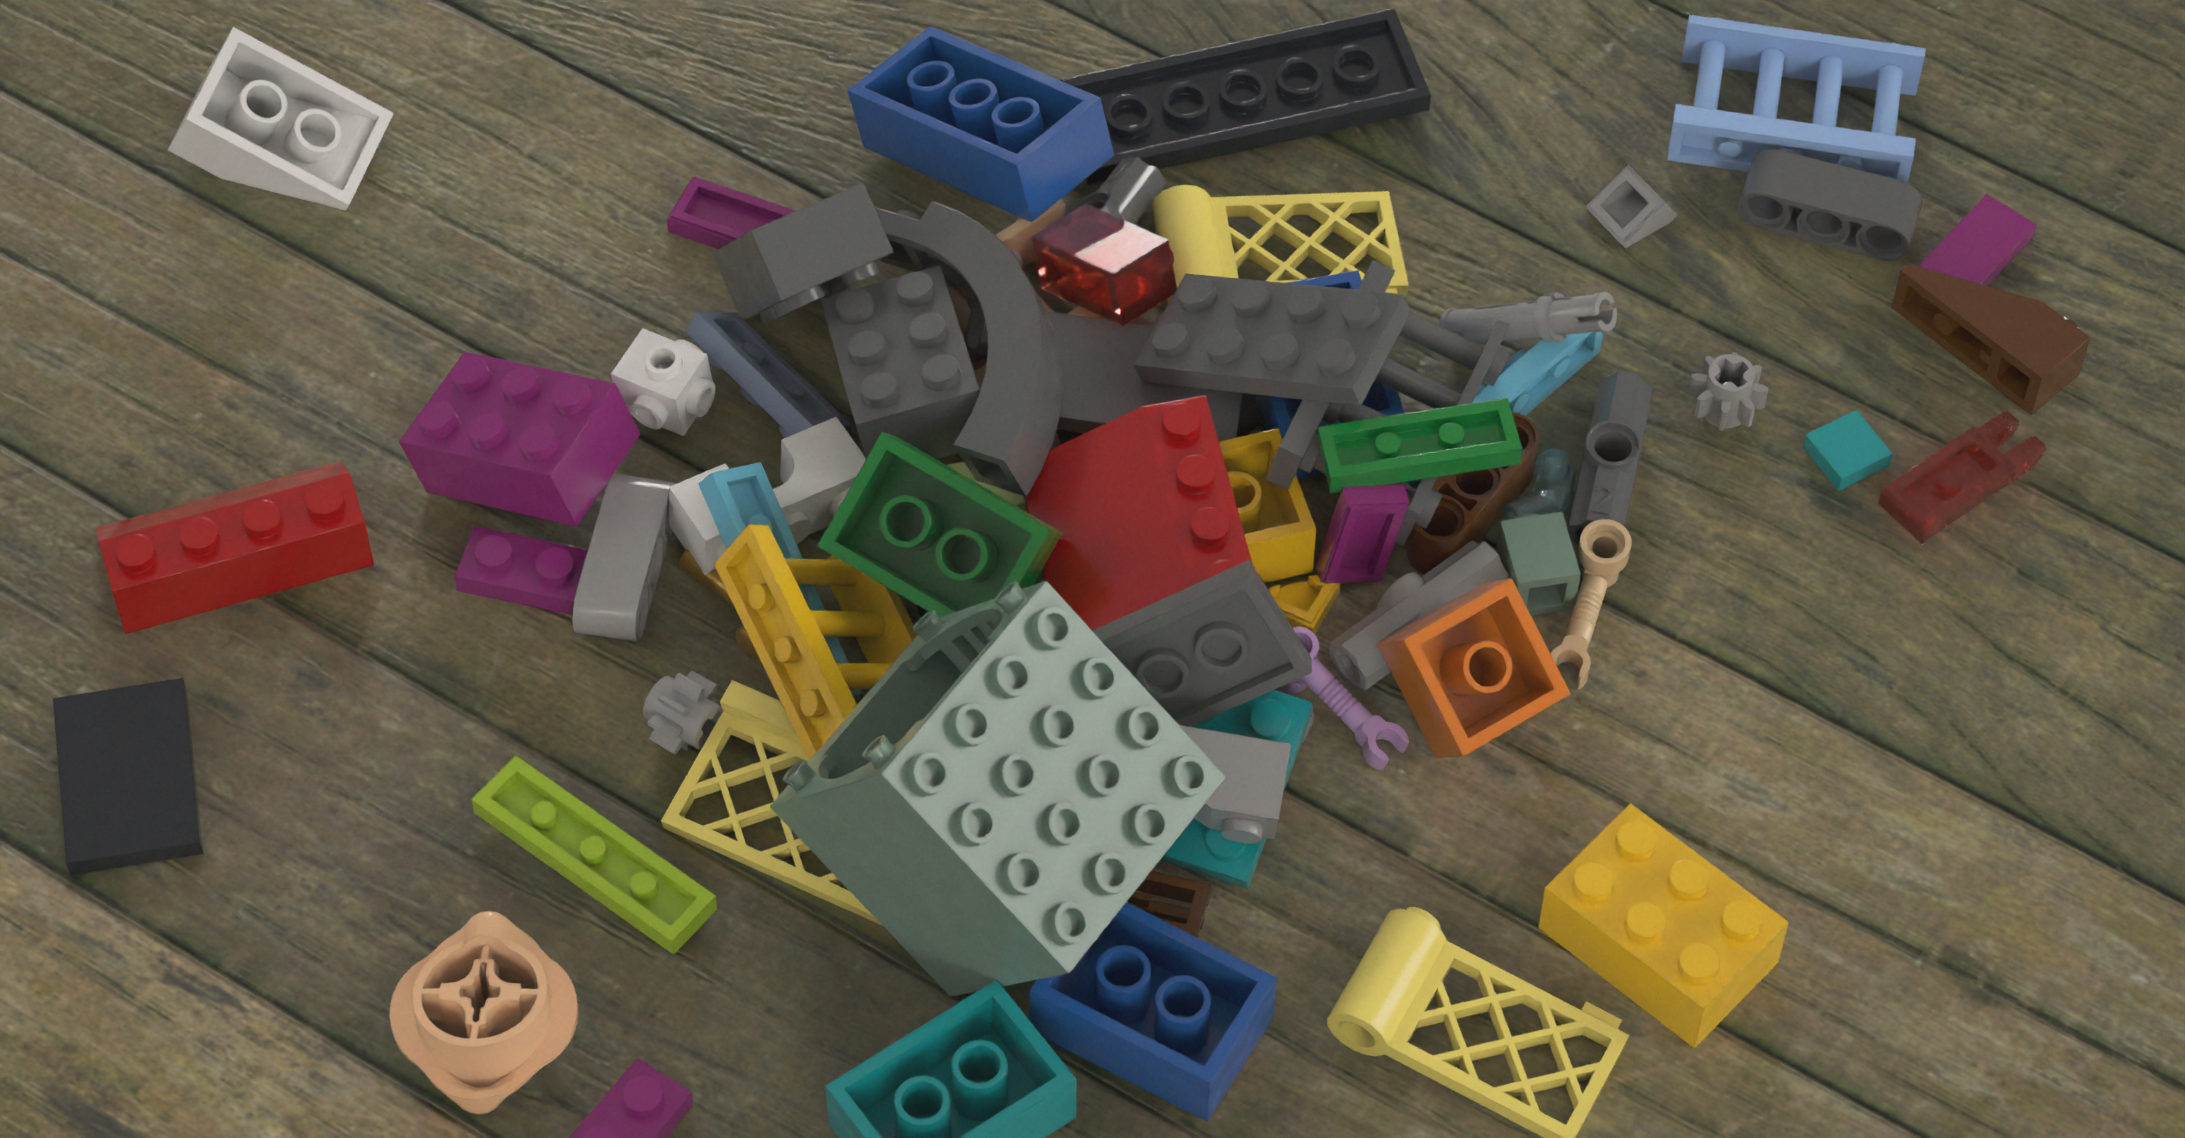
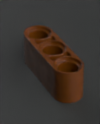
M1512 413L1522 446L1521 464L1440 476L1436 479L1432 489L1443 494L1427 528L1425 529L1414 524L1408 538L1407 558L1411 566L1419 573L1425 575L1472 540L1480 543L1530 485L1534 475L1538 447V430L1529 418L1518 413Z

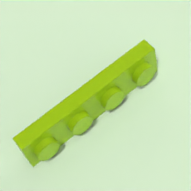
M516 755L471 799L476 815L673 955L717 910L716 895Z

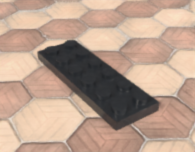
M1395 8L1060 80L1101 98L1114 156L1086 178L1087 185L1106 181L1123 159L1139 157L1146 164L1163 169L1429 111L1431 93Z

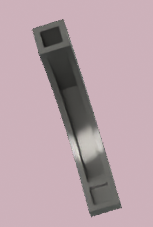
M934 201L931 202L921 219L908 211L900 210L897 213L874 207L893 249V253L880 259L881 262L913 272L941 265L946 283L964 292L982 308L988 335V356L985 376L972 413L953 445L976 481L1027 497L1044 466L1052 446L1060 417L1063 395L1062 357L1058 337L1047 310L1015 256L997 236L976 220Z

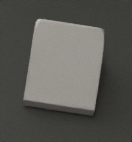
M1629 165L1586 206V209L1625 249L1666 226L1678 216Z

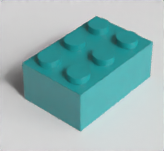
M997 980L825 1086L828 1125L838 1138H1045L1076 1118V1077Z

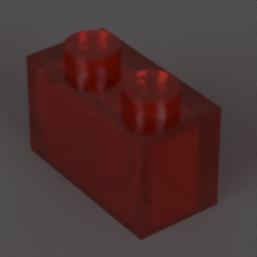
M1084 204L1031 236L1041 289L1121 326H1125L1173 296L1177 290L1173 268L1174 255L1169 246L1168 239L1088 204Z

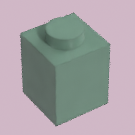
M1563 512L1543 515L1526 513L1514 519L1500 521L1496 552L1499 554L1501 563L1508 572L1509 578H1512L1530 615L1537 616L1574 610L1581 573Z

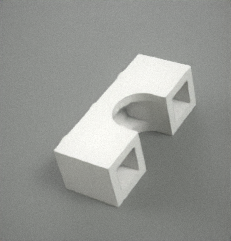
M837 417L781 440L780 479L784 484L773 488V491L796 544L803 541L809 534L829 526L866 461L865 456ZM726 463L669 487V526L685 550L688 549L705 575L711 570L716 569L714 563L727 549L698 483L713 472L729 469Z

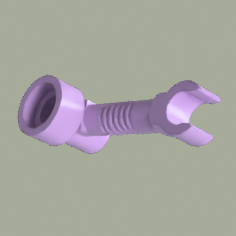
M1292 627L1312 658V673L1275 690L1285 694H1297L1309 687L1355 733L1356 741L1363 747L1362 753L1366 762L1373 768L1383 771L1389 758L1378 748L1376 740H1387L1399 752L1404 753L1409 744L1407 733L1398 724L1386 722L1379 715H1372L1361 702L1357 701L1356 697H1352V693H1348V689L1344 688L1343 684H1339V680L1335 679V676L1317 659L1319 642L1316 635L1307 628Z

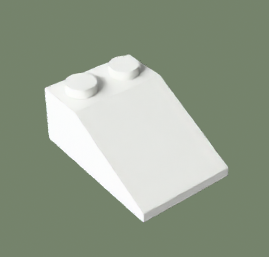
M233 27L214 58L168 151L221 179L346 211L394 113Z

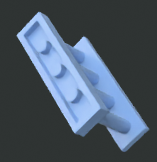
M1689 15L1682 62L1699 65L1694 105L1676 104L1667 161L1749 172L1752 160L1757 153L1762 150L1776 149L1908 183L1914 158L1916 138L1896 136L1900 94L1916 96L1926 48L1730 21L1722 18ZM1723 68L1758 73L1753 115L1717 110ZM1782 77L1817 82L1812 123L1777 119ZM1841 85L1877 90L1872 132L1836 127Z

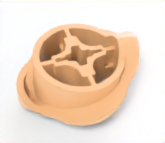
M494 911L479 912L471 917L460 930L443 941L427 957L412 966L397 984L390 1004V1024L400 1051L407 1059L420 1068L439 1091L453 1100L463 1110L473 1114H485L496 1109L506 1097L522 1087L541 1068L557 1058L572 1039L578 1021V1002L575 988L565 970L558 963L550 959L528 934L513 924L506 916Z

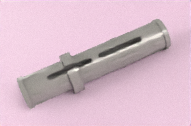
M1605 291L1573 297H1565L1561 293L1553 292L1543 294L1544 296L1539 297L1537 301L1466 309H1447L1441 315L1439 326L1448 331H1457V335L1476 344H1485L1499 319L1509 324L1501 342L1542 338L1546 342L1554 343L1564 341L1563 339L1567 338L1570 334L1612 331L1617 321V308L1599 310L1600 306L1611 305L1615 302L1613 297Z

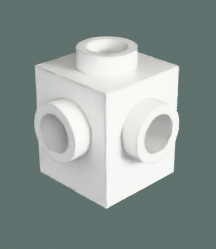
M644 328L639 332L611 373L612 381L616 384L631 415L649 428H664L681 436L685 435L697 416L702 417L708 412L716 391L706 353H703L697 346L688 341H673Z

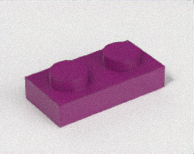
M474 526L454 576L456 589L459 592L573 615L575 595L588 549Z
M637 1058L569 1138H666L693 1107L692 1092Z

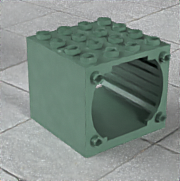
M1015 581L1007 585L992 600L942 617H938L934 610L922 616L912 629L918 634L916 638L808 763L805 759L803 761L800 760L788 770L783 780L789 785L770 805V808L950 997L979 991L995 980L1001 986H1007L1070 973L1226 778L1047 581L1023 589Z

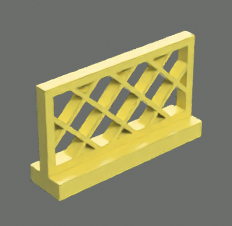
M732 680L720 700L723 712L661 820L663 828L882 925L849 890L840 887L843 883L833 873L817 877L804 870L799 854L810 849L800 838L794 840L791 829L781 818L780 821L787 843L764 851L747 846L741 828L778 815L770 808L772 803L736 814L728 788L765 775L773 800L775 801L779 796V792L772 773L794 766L800 760L803 761V759L808 763L809 759L780 700ZM731 735L756 746L760 762L723 774L718 757ZM765 750L778 756L767 759ZM714 768L716 777L706 780L711 769ZM721 790L730 817L704 826L684 818L694 799ZM734 831L737 841L723 834ZM792 856L795 866L781 860Z

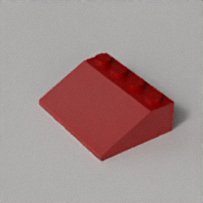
M1206 395L1142 406L1050 449L1044 466L1028 496H1023L1028 513L1063 533L1042 569L1044 581H1047L1092 631L1245 561L1250 560L1252 563Z

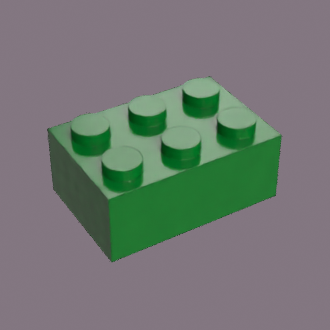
M881 432L817 546L927 611L934 610L938 617H942L992 600L1012 582L1016 581L1021 589L1034 585L1063 533L901 438Z

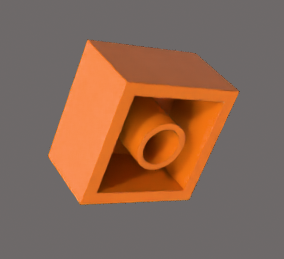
M1512 578L1481 583L1376 643L1435 758L1465 756L1571 694Z

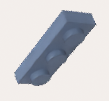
M696 312L685 332L703 349L702 352L707 354L710 364L726 371L741 386L740 392L746 400L757 407L763 408L780 425L779 431L785 438L834 417L839 419L847 432L852 425L737 312Z

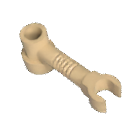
M1610 519L1593 521L1582 531L1578 557L1582 564L1581 575L1583 581L1563 642L1550 653L1556 666L1563 662H1571L1580 669L1577 683L1578 690L1588 680L1591 666L1588 649L1606 590L1618 580L1619 572L1628 563L1632 541L1628 530L1619 522Z

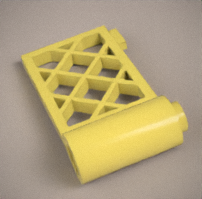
M1179 185L1163 190L1154 198L1151 204L1168 304L1185 274L1239 279L1237 269L1248 258L1272 273L1266 281L1287 283L1309 279L1295 270L1308 256L1330 270L1331 273L1329 275L1358 270L1355 266L1367 254L1383 265L1395 270L1386 293L1404 294L1406 297L1409 284L1389 191L1210 197L1205 189L1198 186ZM1376 212L1379 225L1367 235L1345 219L1351 213ZM1292 215H1309L1322 225L1308 237L1286 223V221ZM1228 217H1249L1263 227L1251 239H1248L1229 226ZM1332 232L1356 246L1344 260L1320 245ZM1273 234L1297 249L1285 262L1261 247ZM1359 271L1361 280H1363L1365 274Z
M1416 907L1394 909L1387 914L1327 1018V1026L1331 1033L1352 1050L1370 1056L1385 1054L1543 1138L1577 1137L1630 1036L1619 1030L1622 1019L1586 1001L1582 1010L1450 943L1446 940L1438 920L1427 911ZM1452 967L1477 980L1483 998L1451 1005L1443 984L1450 968ZM1433 998H1435L1438 1008L1427 1011ZM1523 1004L1537 1011L1543 1029L1512 1037L1501 1008ZM1489 1012L1499 1040L1467 1047L1457 1019ZM1444 1022L1454 1050L1431 1055L1410 1044L1409 1041L1417 1028ZM1583 1035L1607 1048L1600 1062L1573 1068L1562 1040ZM1549 1043L1560 1072L1528 1079L1517 1050ZM1504 1054L1515 1082L1492 1087L1479 1080L1472 1061ZM1458 1064H1459L1461 1070L1458 1069V1068H1456V1067H1454V1065H1458ZM1590 1079L1585 1091L1582 1093L1578 1082ZM1565 1085L1574 1108L1567 1124L1565 1125L1540 1112L1533 1093ZM1520 1096L1522 1102L1515 1099L1514 1097Z

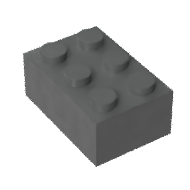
M861 183L755 228L712 254L738 314L744 320L759 314L763 324H766L794 312L817 299L819 301L822 298L829 297L880 273L881 271L876 261L893 253V249L865 185Z
M941 265L820 299L865 459L870 454L881 432L897 436L935 459L958 453L953 444L972 413L980 394V389Z

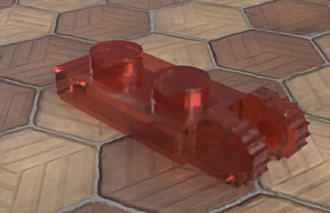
M2003 412L1978 429L1970 428L1886 485L1881 490L1878 504L1916 540L1923 544L2013 482V479H2018L2027 470L2036 466V463L2044 456L2047 446L2036 436H2031L2028 440L2026 439L2025 442L2020 443L2007 453H2001L1998 447L2007 442L2019 426V421L2010 412Z

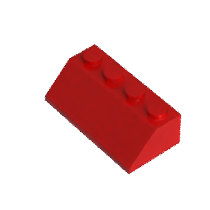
M342 461L95 528L125 634L374 566L365 520L350 473Z

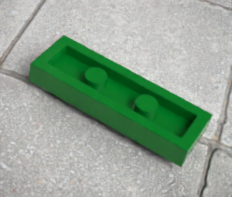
M1508 398L1318 427L1317 443L1330 493L1341 492L1342 487L1388 485L1521 464L1522 446Z

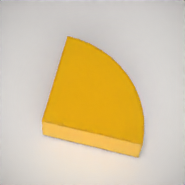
M1313 575L1309 576L1307 581L1293 582L1281 587L1280 584H1277L1268 590L1292 627H1304L1316 634L1340 594L1341 583H1320L1319 576Z

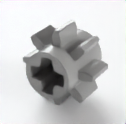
M1736 352L1721 355L1715 359L1710 356L1705 357L1702 374H1692L1688 395L1697 399L1694 416L1696 418L1704 417L1710 424L1718 427L1721 431L1737 427L1740 424L1746 427L1752 426L1755 409L1765 408L1769 389L1759 384L1762 371L1760 364L1752 365L1747 359L1739 356Z
M691 670L687 677L680 673L676 675L675 679L669 675L662 677L649 692L643 706V717L648 720L647 725L654 728L649 740L675 755L680 748L686 751L691 750L692 746L696 749H702L723 712L722 707L719 705L720 700L713 697L718 685Z

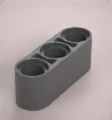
M1776 149L1762 150L1754 156L1738 202V212L1743 220L1757 228L1887 261L1900 259L1908 252L1922 207V197L1918 190L1903 181Z

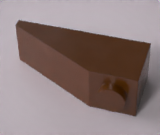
M1907 264L1900 270L1892 309L2030 415H2033L2080 375L2090 337L2083 333L2074 321L2061 316L2044 302L1912 264Z

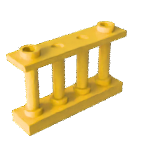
M748 524L714 563V566L810 760L857 706L850 689H871L918 634L912 630L914 624L898 593L833 555L828 559L784 558L769 525ZM798 585H830L842 611L810 610ZM824 637H856L868 663H836Z

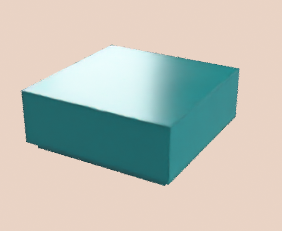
M1857 410L1805 434L1803 449L1838 491L1889 467L1893 455Z

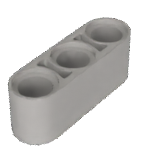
M613 474L609 479L575 595L572 620L575 633L640 642L646 627L672 529L669 526V487L675 485V482Z

